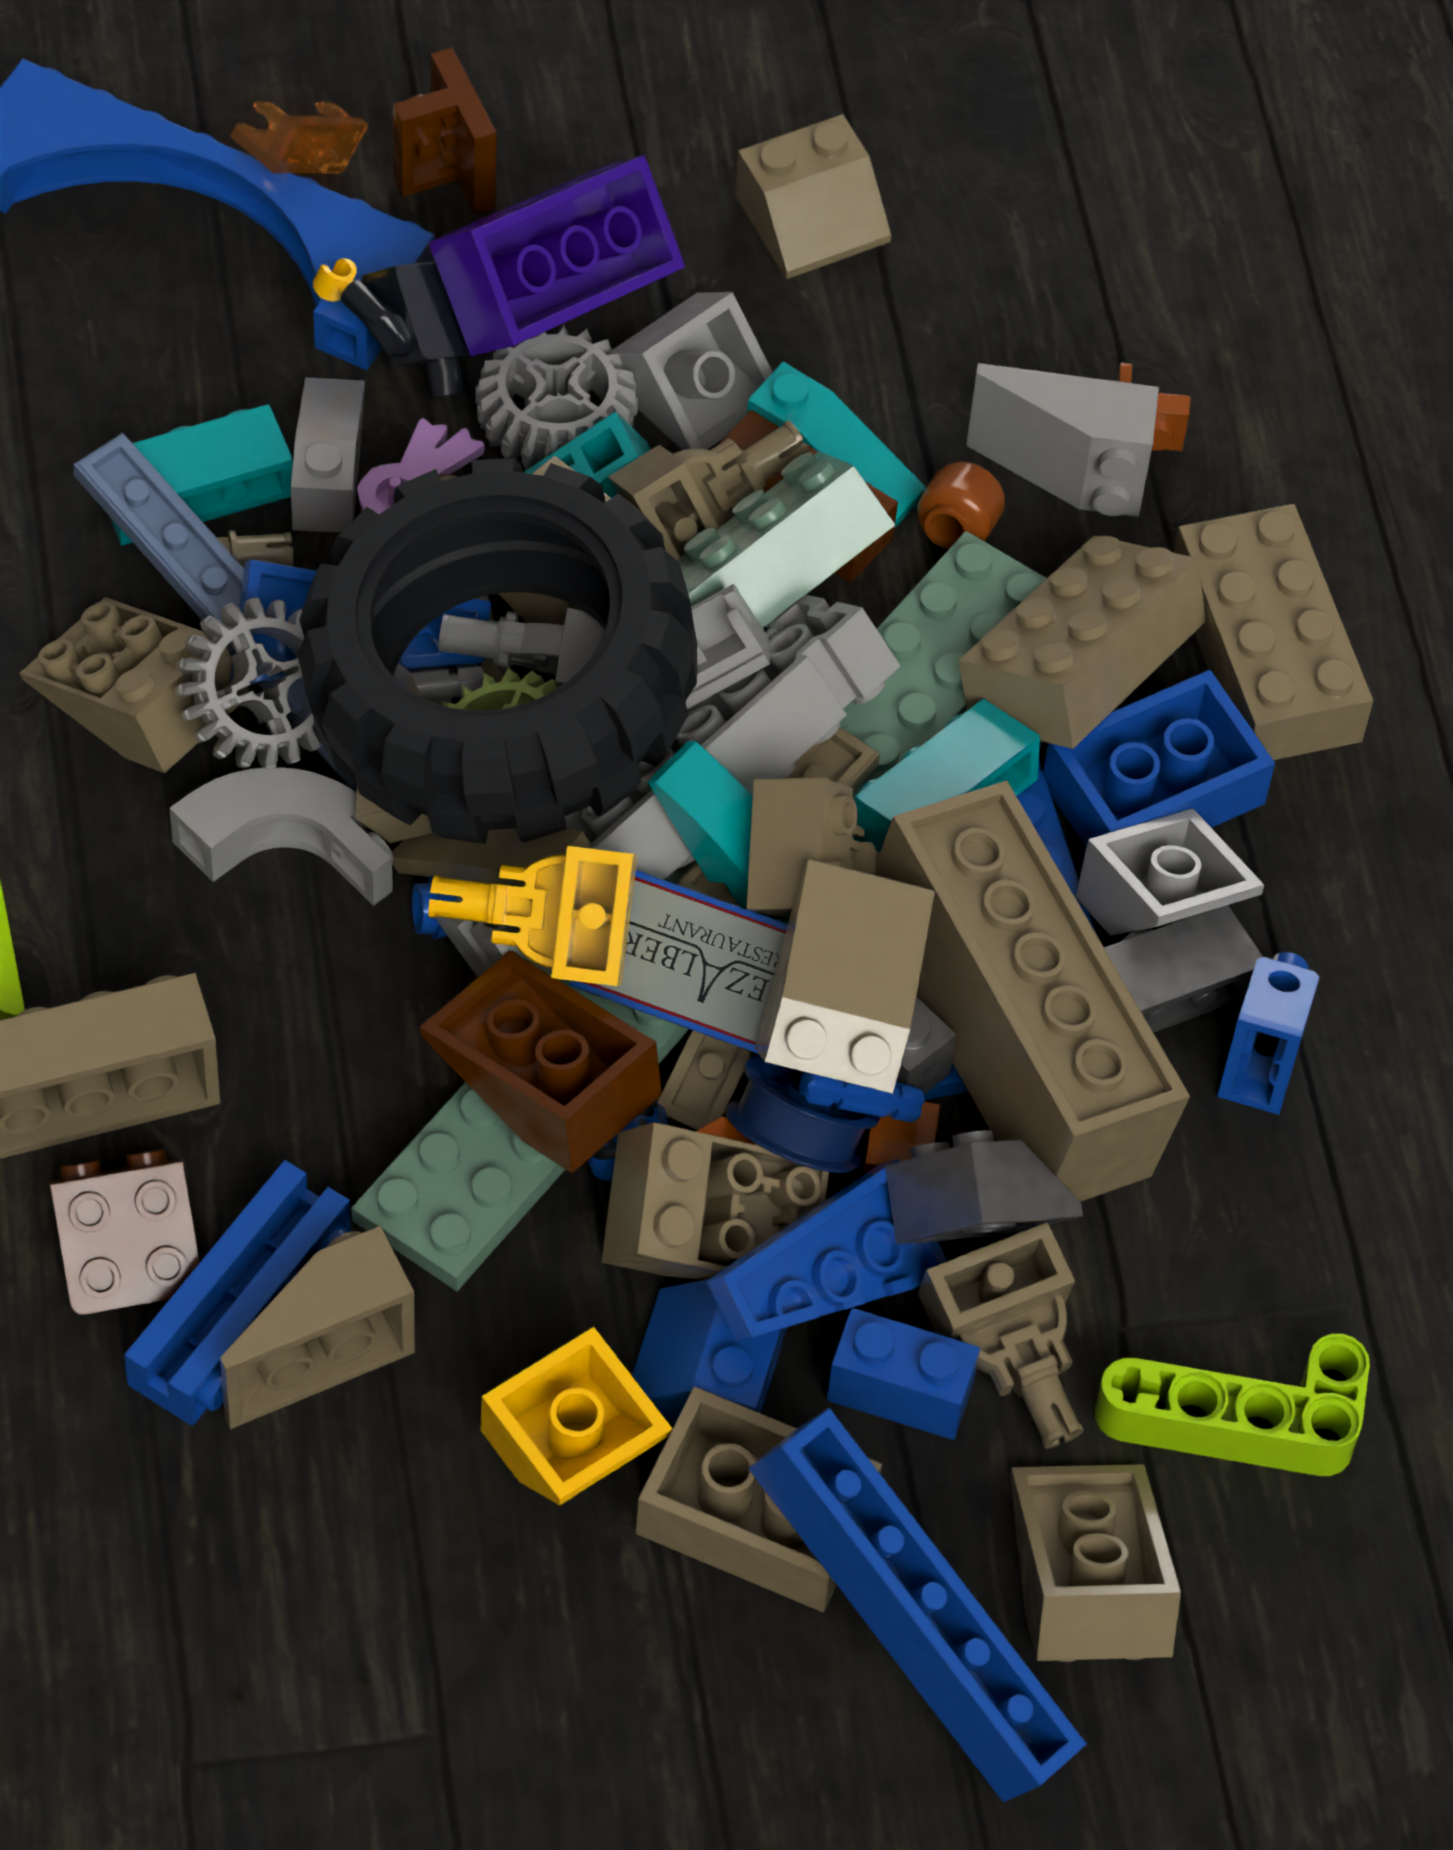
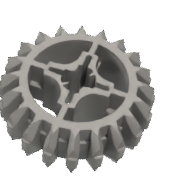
M563 324L557 334L547 335L546 332H543L515 346L496 350L493 354V360L485 361L484 367L481 370L479 385L476 386L477 419L480 423V428L486 429V438L489 440L490 447L501 446V453L504 455V459L521 456L522 464L525 470H528L615 411L633 428L634 416L637 415L638 398L635 397L636 382L634 381L633 372L622 370L619 354H607L612 350L608 339L592 344V338L587 329L577 337L570 336ZM590 390H593L601 399L602 404L599 407L590 402V395L588 394ZM515 394L524 399V406L526 408L522 411L511 400Z
M259 598L246 600L243 614L234 603H230L221 608L223 623L213 616H208L200 622L202 631L207 639L197 635H191L186 639L185 646L198 659L183 658L177 661L176 669L183 674L191 675L192 682L177 685L175 687V695L179 697L193 696L195 705L184 709L181 712V718L183 721H190L201 717L204 725L194 734V738L198 743H202L214 735L219 737L213 751V755L216 758H225L236 746L235 760L237 767H249L257 753L261 767L272 769L276 767L278 753L287 764H293L300 761L299 745L310 752L317 750L321 746L319 736L314 730L316 727L306 693L302 709L295 721L290 725L286 717L291 712L287 701L288 689L294 681L302 677L297 655L304 639L299 622L302 609L295 611L285 621L286 606L282 600L277 599L271 602L266 615ZM251 633L263 634L279 640L291 649L296 659L287 662L274 660L267 654L262 643L255 644ZM231 642L236 652L231 656L235 669L234 678L230 685L216 692V666L223 650ZM280 672L285 674L283 678L271 682L272 686L266 688L261 693L255 695L251 691L241 696L236 694L238 690L249 686L250 681L255 680L262 674L266 673L268 677ZM237 705L247 707L253 711L259 724L266 723L271 735L253 733L240 727L224 710Z

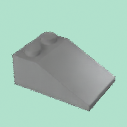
M978 363L966 446L1078 509L1097 511L1108 516L1127 515L1139 517L1153 446L1159 387Z

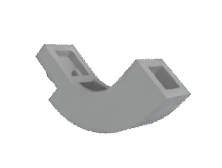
M285 767L247 769L216 778L192 791L170 807L172 842L213 882L255 853L272 848L289 847L306 850L325 859L373 906L393 892L392 863L394 858L390 848L378 834L370 832V828L355 818L357 793L329 777L315 772Z

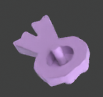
M420 419L401 463L373 467L360 481V484L357 486V493L361 511L369 507L376 513L381 514L395 504L393 495L396 486L434 469L437 470L439 477L451 474L480 457L484 453V443L471 439L466 428L461 429L447 441V425L439 424L432 426L426 419Z

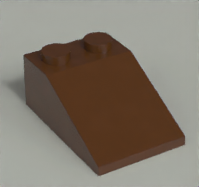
M511 950L420 1026V1033L425 1041L524 1143L570 1173L576 1171L662 1095L656 1041L562 982L551 978L549 974Z

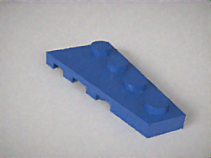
M898 1159L879 1164L706 1281L736 1341L753 1338L920 1287L927 1269L948 1261L939 1242L896 1245L885 1166L899 1162Z

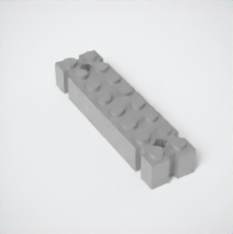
M805 595L765 626L770 644V665L687 709L688 717L659 765L656 767L642 761L638 764L641 783L636 790L600 817L597 816L590 806L566 816V830L583 831L594 849L637 854V871L665 880L677 868L687 866L695 861L647 781L688 741H696L753 796L754 779H785L795 768L796 760L813 745L828 740L838 731L840 721L847 715L843 709L851 701L854 704H863L875 698L885 687V680L900 667V664L862 607L836 602L833 606L829 607L825 599ZM459 896L454 902H462V897ZM444 917L435 918L477 976H481L510 950L550 976L552 975L551 968L534 963L522 954L516 946L492 943V930L516 933L519 931L516 926Z

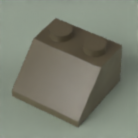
M843 114L738 150L735 197L786 279L891 242V232L869 154Z

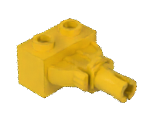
M567 846L566 854L546 856L531 863L526 868L502 865L499 878L522 880L524 882L522 887L443 878L440 875H434L430 893L462 897V902L429 899L428 916L430 918L444 917L516 926L519 929L516 933L492 930V943L516 946L522 954L534 963L551 968V978L620 986L623 980L638 855Z

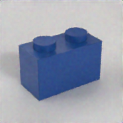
M851 1308L832 1362L827 1401L955 1440L974 1383L980 1347Z

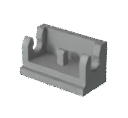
M734 584L691 607L697 639V684L685 701L687 709L770 665L769 637Z

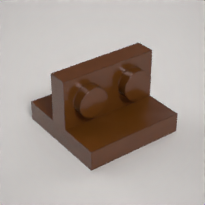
M453 47L431 53V93L418 94L405 101L393 104L394 181L402 197L457 181L473 214H478L496 208L497 132Z

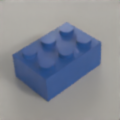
M1208 670L1111 712L1074 749L1048 743L1043 776L1046 779L1052 798L1085 847H1087L1088 839L1192 808L1212 828L1262 806L1266 802L1275 762L1212 671Z

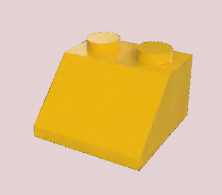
M594 1327L482 1396L481 1432L520 1483L558 1505L563 1504L666 1439L672 1432V1427Z

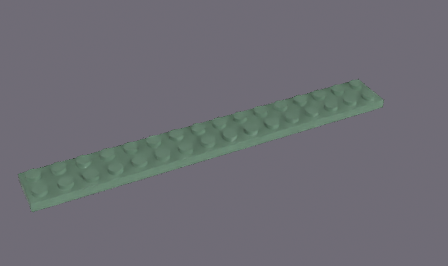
M965 531L877 628V631L900 664V667L885 680V687L875 698L863 704H854L851 701L843 709L847 715L840 721V727L880 753L879 766L853 792L852 798L854 800L865 783L881 777L897 765L910 749L922 746L943 730L952 717L957 714H964L967 711L958 660L1047 578ZM696 860L687 866L677 868L665 881L675 884ZM571 980L561 981L566 986L656 1041L658 1063L663 1060L689 1030L573 988L569 985ZM465 1082L351 1208L352 1221L366 1231L381 1226L394 1250L455 1291H458L565 1169L524 1143Z

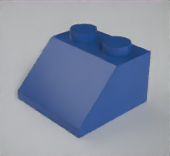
M708 1279L661 1288L659 1290L632 1377L665 1420L675 1424L694 1386L761 1414L787 1331L786 1327L753 1338L736 1341L706 1282Z

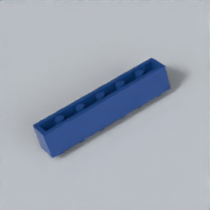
M830 1408L794 1430L748 1468L1003 1803L1041 1786L1086 1745L1083 1738Z

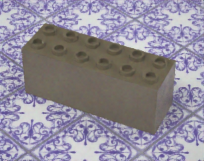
M1008 781L893 816L876 862L875 875L935 891L916 997L956 1034L952 1063L987 1126L992 1130L995 1140H1022L1080 1202L1152 1177L1190 1095Z

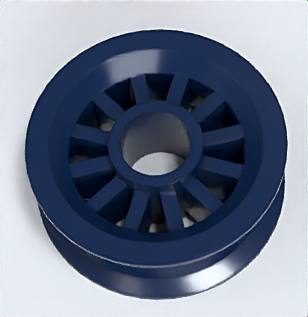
M761 1056L747 1060L744 1070L749 1078V1082L741 1100L730 1102L726 1108L728 1120L740 1133L762 1148L809 1168L832 1173H849L859 1168L861 1157L856 1148L864 1130L877 1126L880 1121L879 1116L837 1109L835 1103H832L829 1107L810 1104L805 1100L804 1095L800 1096L798 1091L803 1071L764 1062Z

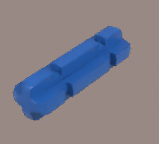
M804 1071L802 1072L801 1082L798 1087L800 1096L804 1095L805 1100L810 1104L829 1107L832 1103H835L837 1109L879 1117L890 1116L894 1120L910 1123L920 1118L925 1101L924 1092L910 1084L896 1082L892 1094Z

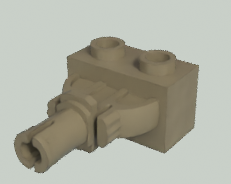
M786 421L781 427L745 450L740 449L729 438L711 450L692 448L681 450L674 454L661 445H657L608 478L616 493L633 504L663 534L665 551L678 561L686 554L684 546L694 536L711 527L715 530L722 527L735 516L732 510L743 498L757 490L764 491L763 487L766 486V480L784 469L795 458L809 452V449L804 442L799 443L803 440V437L794 424Z
M827 778L754 779L747 910L773 918H790L806 858L875 875L876 862L880 852L876 851L873 843L858 842L852 838L864 837L865 830L857 825V807L852 798L853 788Z
M1048 1222L927 1269L917 1294L936 1334L980 1347L977 1369L991 1376L999 1395L1005 1396L1010 1394L1013 1389L1014 1393L1018 1394V1397L1024 1398L1042 1437L1045 1449L1059 1446L1060 1442L1058 1439L1060 1438L1066 1443L1084 1431L1058 1378V1375L1068 1370L1073 1362L1063 1340L1067 1328L1065 1303L1073 1288L1075 1279Z

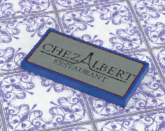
M636 870L622 985L612 986L579 981H570L569 985L758 1054L754 1048L788 924Z

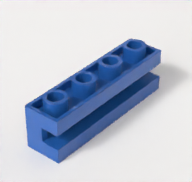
M284 1160L124 1354L127 1385L192 1427L207 1409L210 1411L217 1410L223 1404L220 1357L319 1250L327 1248L329 1243L338 1236L353 1231L350 1225V1200L330 1187H327L319 1197L307 1189L306 1172Z

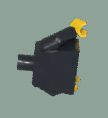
M338 259L332 271L328 266L320 265L313 280L314 291L327 301L336 302L341 300L365 325L386 353L388 363L393 368L424 365L430 399L465 394L459 360L474 356H471L435 261L393 266L362 275V280L355 281L353 279L357 274V268L350 259Z

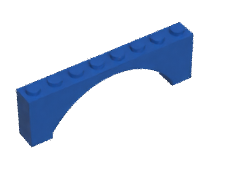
M22 59L0 88V212L6 214L14 203L42 193L99 182L136 181L165 184L192 190L218 199L241 211L264 227L284 247L297 264L310 289L316 306L313 311L315 348L364 370H368L382 348L365 325L341 300L336 302L327 301L314 291L313 280L320 265H326L332 271L338 259H350L357 268V274L353 279L355 281L362 280V275L389 267L435 261L428 242L434 240V234L425 231L418 224L411 221H402L376 210L360 199H350L322 187L311 178L299 177L273 166L257 155H247L219 143L208 134L196 133L166 120L156 112L144 111L116 99L107 91L90 88L65 77L53 68H44Z

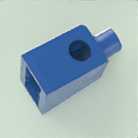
M1282 952L1276 954L1272 959L1267 957L1257 959L1238 1017L1217 1097L1277 1115L1280 1114L1320 978L1315 971L1309 970L1307 962L1301 956L1290 952ZM1259 1032L1279 1038L1274 1055L1265 1056L1253 1048Z

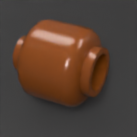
M964 461L949 463L937 471L922 494L917 505V519L922 531L930 540L944 549L949 550L965 531L985 542L1004 511L1005 494L999 481L981 466Z

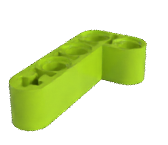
M1329 1334L1324 1336L1312 1347L1300 1387L1139 1358H1122L1113 1362L1104 1372L1094 1409L1095 1420L1100 1430L1108 1437L1122 1442L1316 1476H1332L1342 1472L1349 1465L1362 1428L1370 1366L1369 1355L1364 1346L1351 1336L1345 1334ZM1336 1370L1346 1376L1348 1380L1335 1381L1329 1379L1322 1371ZM1123 1397L1132 1398L1133 1403L1123 1401ZM1158 1401L1165 1402L1163 1410L1156 1408ZM1194 1405L1203 1409L1208 1416L1193 1417L1187 1415L1181 1407ZM1261 1417L1267 1419L1273 1424L1274 1428L1260 1429L1252 1425L1248 1418ZM1329 1429L1334 1431L1340 1437V1440H1325L1318 1436L1314 1430Z

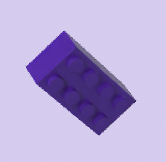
M645 155L599 167L428 242L471 356L515 346L685 268Z

